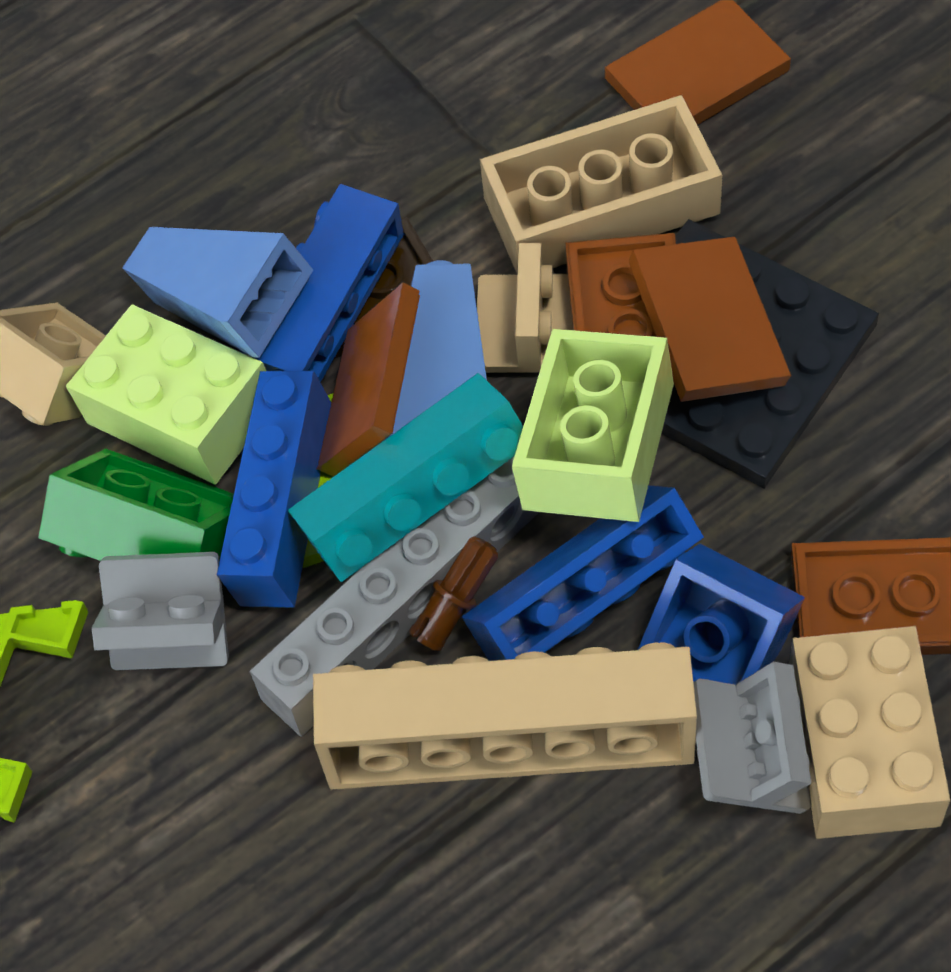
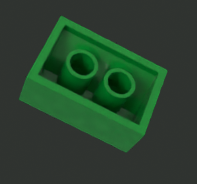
M104 449L49 475L38 538L58 545L59 550L69 556L91 557L99 561L105 556L216 552L220 561L234 493Z

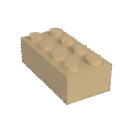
M682 95L480 159L484 199L517 275L519 243H541L542 264L553 265V268L567 264L566 242L660 234L684 226L688 219L697 222L719 215L721 210L722 173Z

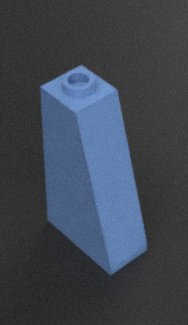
M149 227L123 266L125 272L154 303L243 353L259 358L313 272L312 267L284 233Z
M438 260L426 265L415 266L410 286L420 290V299L392 434L475 374L479 373L487 380L471 264H452L449 261Z

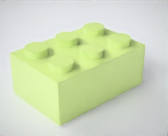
M131 304L67 383L66 388L87 424L216 485L244 448L260 371H266L263 362Z
M552 329L512 463L522 510L632 522L640 521L674 385L667 338Z

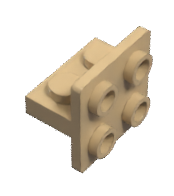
M519 243L518 275H481L478 278L477 314L486 373L540 372L552 329L573 330L568 274H553V265L542 264L541 243Z

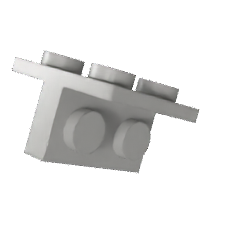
M216 552L103 557L99 563L103 607L92 626L94 650H109L110 664L114 670L226 665L229 652L222 583L217 576L219 566L218 554Z
M772 662L736 685L706 679L694 681L697 713L696 744L704 798L713 802L799 814L810 809L811 802L808 785L811 784L809 757L806 752L800 713V699L797 693L793 665Z

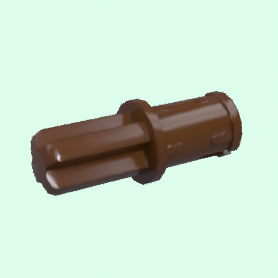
M476 536L469 538L445 578L434 582L435 592L416 622L409 629L413 637H417L419 633L421 634L417 639L420 643L433 650L441 651L466 609L473 610L476 605L473 597L498 559L497 549L492 544Z

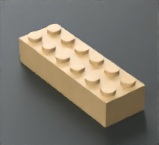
M651 643L642 646L639 650L612 652L610 649L603 647H591L579 651L576 655L551 657L543 652H526L516 656L515 659L488 661L486 658L478 656H467L455 660L453 664L427 666L419 661H402L394 664L391 668L365 670L354 665H343L331 669L329 673L313 674L314 746L330 790L694 764L697 713L690 647L675 648L668 643Z

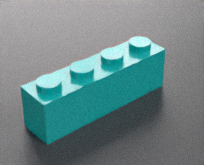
M477 373L292 506L288 511L339 581L342 582L513 458L518 447L523 425L509 401L483 376Z

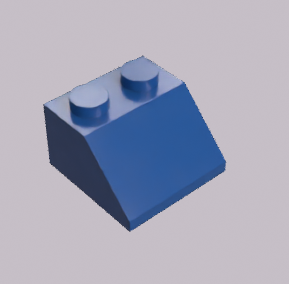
M698 544L675 559L638 650L642 646L651 643H668L675 648L690 647L693 682L698 679H706L736 685L775 661L784 646L805 597L702 544Z

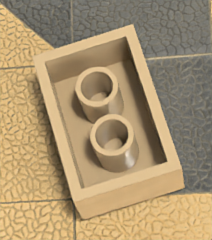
M916 626L793 638L789 664L794 667L806 752L809 757L811 784L808 785L816 839L941 827L950 803V796Z

